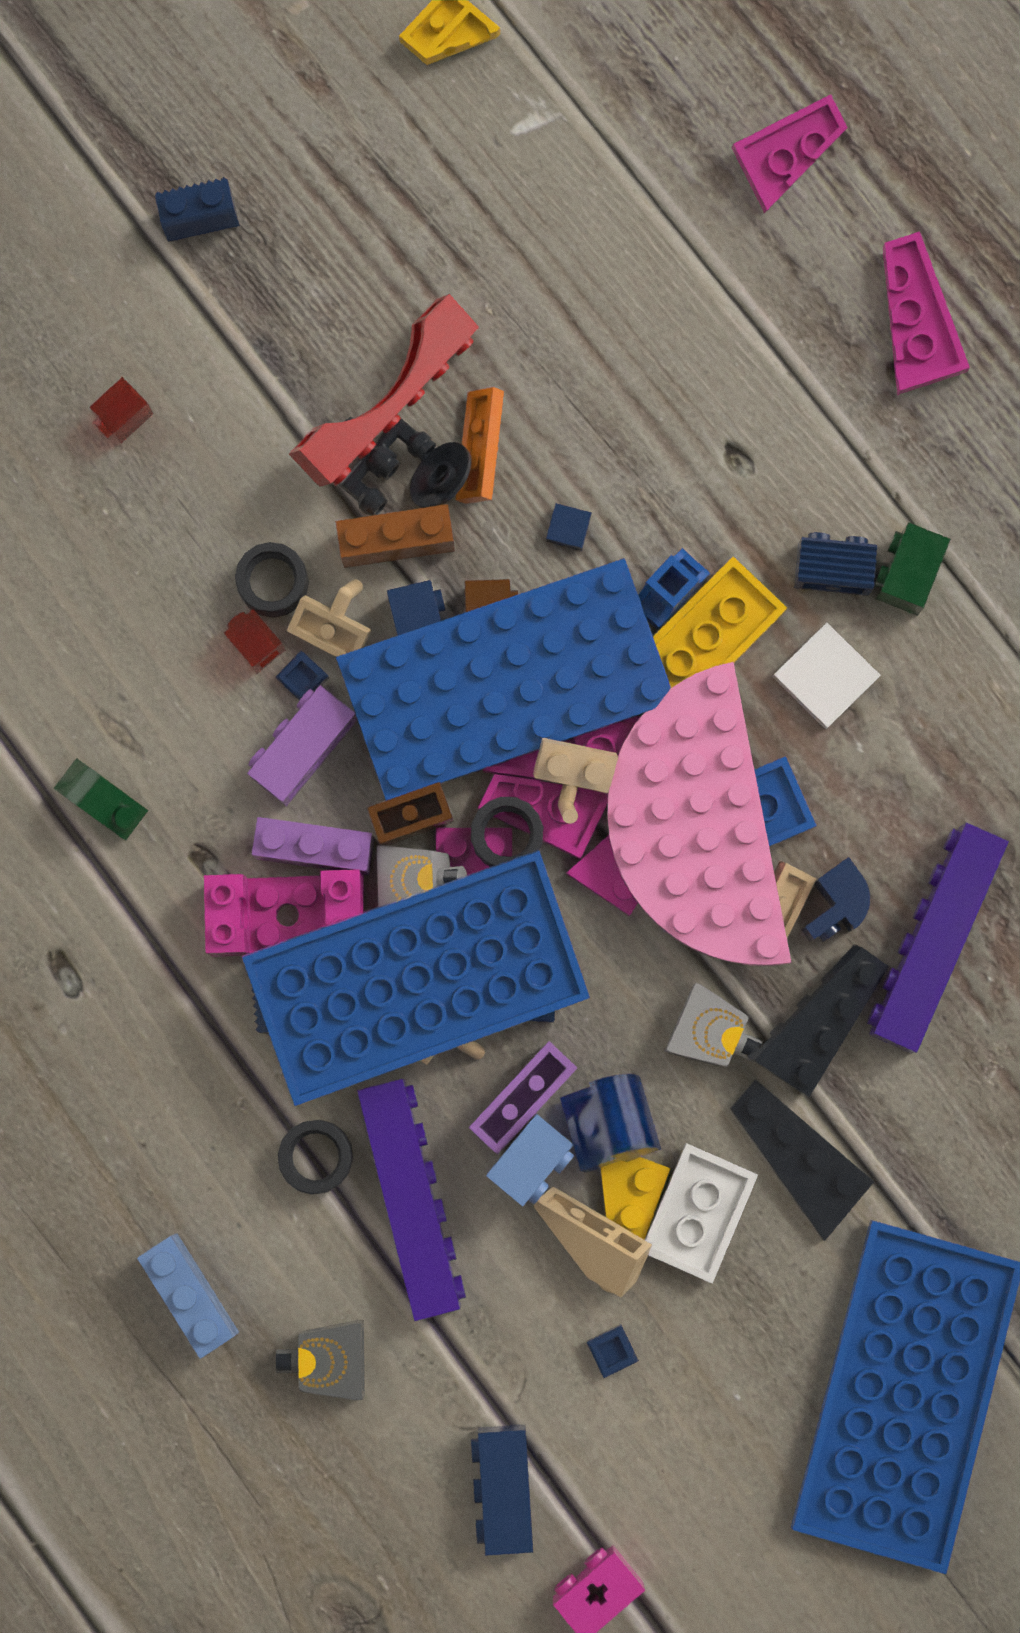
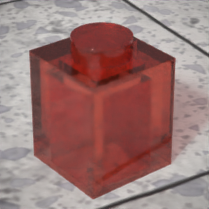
M123 377L89 407L96 417L92 422L93 425L104 437L108 439L113 435L121 444L154 414L146 400Z
M254 609L247 614L245 612L237 614L227 624L229 629L224 632L225 636L256 674L286 651L282 642Z

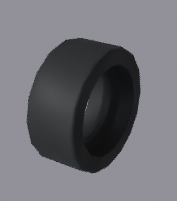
M274 542L258 544L245 552L237 564L235 574L237 591L247 607L260 616L275 618L288 615L297 608L300 599L307 595L309 580L306 567L296 551L284 544ZM271 558L287 563L294 575V584L290 593L283 599L273 602L257 597L250 585L251 572L255 566L263 560Z
M499 797L488 801L477 811L471 824V842L476 855L485 865L492 867L528 853L540 851L543 844V825L539 814L529 803L516 797ZM502 812H513L520 815L527 822L530 830V839L526 848L519 854L511 857L493 853L487 846L484 838L485 827L488 821L494 815Z
M323 1120L305 1121L291 1128L282 1139L278 1151L279 1170L286 1182L297 1191L311 1195L326 1193L341 1185L350 1173L353 1162L352 1144L345 1132L335 1124ZM309 1134L327 1136L338 1149L339 1159L337 1166L332 1174L324 1179L311 1180L305 1178L298 1173L294 1166L293 1152L295 1146L300 1139Z

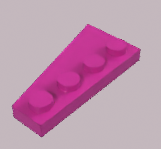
M920 231L885 242L883 258L897 395L968 372L970 369L969 363Z

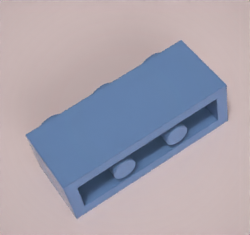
M178 1234L168 1237L137 1258L200 1359L239 1333Z

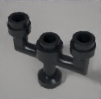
M349 417L345 421L352 420L354 418ZM402 418L391 430L386 433L383 432L378 437L375 447L363 460H359L353 466L349 475L338 484L358 501L359 509L365 514H370L371 516L378 515L384 509L388 500L383 497V494L378 489L368 488L361 480L369 471L376 477H383L386 480L394 475L401 462L397 460V454L389 447L397 438L406 444L407 451L413 457H418L421 461H424L436 447L432 437L424 431H416Z

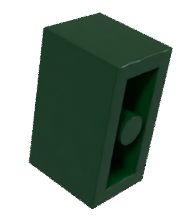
M909 522L902 533L895 531L887 552L893 554L888 567L881 566L874 583L875 587L880 588L876 600L918 616L925 607L951 539Z

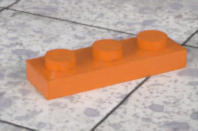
M490 387L467 393L462 445L470 452L471 469L465 484L456 494L455 498L456 501L465 504L492 500L504 391L498 388Z

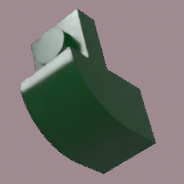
M78 758L74 760L54 787L56 791L125 841L149 811Z

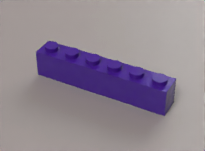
M967 822L961 825L958 830L953 828L950 831L943 847L944 850L948 851L943 865L936 864L928 881V884L933 886L928 899L922 898L914 912L913 919L918 922L913 934L906 933L898 949V954L902 955L897 969L891 968L882 986L883 989L887 990L882 1004L875 1003L868 1017L867 1024L872 1026L869 1035L910 1054L918 1052L1009 841Z
M399 1079L357 1090L414 1321L460 1310V1299L466 1298L465 1288L461 1275H453L450 1261L457 1260L452 1237L444 1238L441 1223L446 1222L447 1217L442 1198L434 1199L431 1185L438 1182L433 1161L425 1162L422 1146L428 1145L423 1122L415 1123L412 1109L419 1106L414 1086H406L405 1079Z

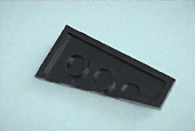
M854 944L821 979L822 984L811 996L806 994L796 1005L798 1009L785 1023L779 1022L769 1033L771 1037L761 1048L755 1047L747 1057L801 1094L810 1097L889 966L863 947Z
M754 1079L731 1106L730 1110L758 1150L763 1154L777 1177L792 1195L799 1208L809 1219L818 1235L825 1241L872 1186L874 1181Z

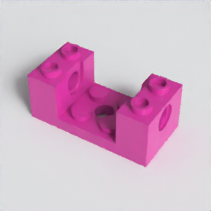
M360 869L321 871L319 876L247 878L243 874L204 875L206 954L213 957L243 956L365 912L364 875ZM285 905H293L299 912L297 922L291 926H283L278 921V912Z

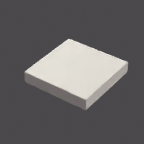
M826 623L773 675V678L818 723L827 729L881 675Z

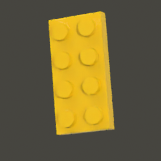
M734 556L653 636L671 688L696 673L731 662L735 663L787 610V607Z

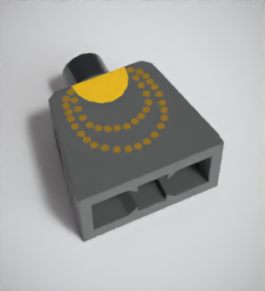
M355 1320L301 1331L298 1335V1349L276 1350V1373H299V1391L351 1400H363L365 1396L364 1320Z

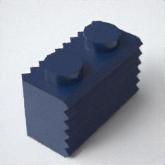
M225 177L221 181L215 179L214 182L208 180L206 184L201 182L199 186L194 183L192 187L186 185L183 189L179 186L177 190L172 188L170 192L164 190L163 193L157 191L155 194L161 226L168 242L240 226L233 194L228 179Z
M822 532L809 533L808 538L801 537L798 543L794 588L869 596L874 588L877 556L876 544H868V539L860 536H848L845 538V541L830 540L831 535Z

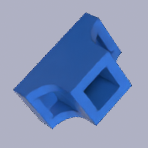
M683 548L675 556L671 555L655 571L638 594L647 621L657 630L670 619L710 575V572Z

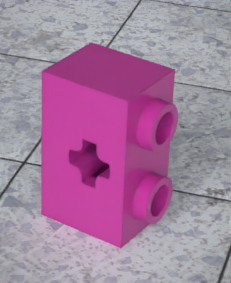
M614 1545L606 1551L603 1547L597 1549L586 1559L584 1563L587 1567L576 1577L572 1573L567 1575L554 1588L556 1594L553 1596V1606L575 1633H597L645 1591L641 1578ZM593 1583L596 1587L604 1584V1595L599 1597L597 1594H592L588 1597L590 1594L589 1585Z

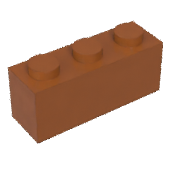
M448 504L335 521L340 556L344 568L455 552Z

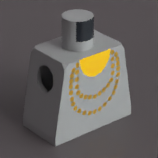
M377 846L378 907L467 876L463 866L450 867V858L446 853L412 848Z
M695 983L691 988L664 1051L701 1062L727 1067L733 1054L754 1062L747 1056L755 1047L761 1048L763 1041L743 1033L749 1018L746 1014L704 986Z

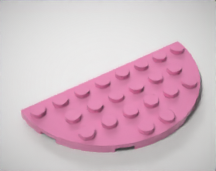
M734 662L696 673L676 684L668 691L655 709L645 712L636 722L618 755L614 776L609 788L608 826L610 842L621 876L631 894L643 911L671 937L697 952L728 962L749 966L791 964Z

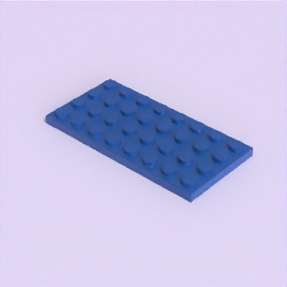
M625 558L336 657L386 801L437 782L443 784L538 751L542 738L564 742L655 709L671 689Z
M538 850L242 956L294 1106L590 998L542 856Z
M870 1220L791 1524L792 1530L947 1574L1020 1283L1019 1261Z

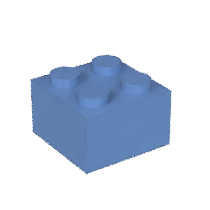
M536 1113L486 1176L521 1206H524L528 1200L535 1204L549 1187L544 1181L553 1169L560 1174L574 1157L569 1151L573 1144Z

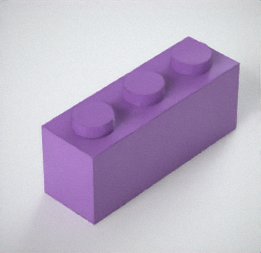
M321 685L315 692L310 689L303 695L297 704L300 710L291 721L286 718L279 724L272 735L276 738L267 750L264 748L259 749L248 764L251 769L247 774L286 807L357 722L355 712Z
M257 817L252 856L257 860L327 870L360 869L363 875H369L375 837L369 832Z
M548 1041L469 1126V1129L498 1154L572 1075L577 1067Z

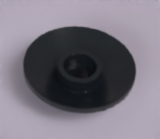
M458 442L442 444L435 448L424 461H421L412 477L410 485V495L416 505L421 508L444 505L460 491L471 469V455L464 445Z

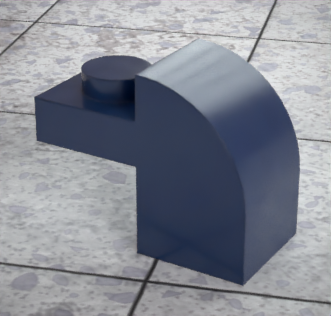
M848 857L814 883L831 908L801 929L809 942L817 937L822 942L829 939L841 930V927L838 925L840 920L850 932L863 922L870 906L868 884Z

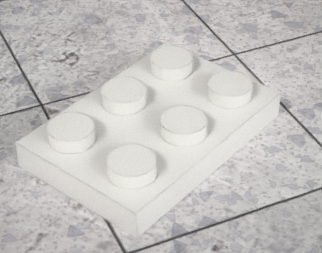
M685 1143L645 1237V1241L652 1244L648 1255L713 1284L758 1174Z

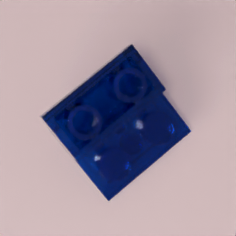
M619 1074L589 1082L590 1086L560 1097L580 1171L587 1173L620 1160L628 1162L661 1150L640 1076L636 1074Z

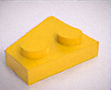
M432 0L399 35V41L422 62L429 65L496 39L500 35V27L468 0Z
M600 1142L598 1151L605 1216L645 1240L671 1168Z

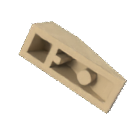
M551 1187L539 1198L534 1205L535 1210L586 1277L599 1284L606 1292L614 1293L621 1298L637 1282L652 1244L555 1187Z

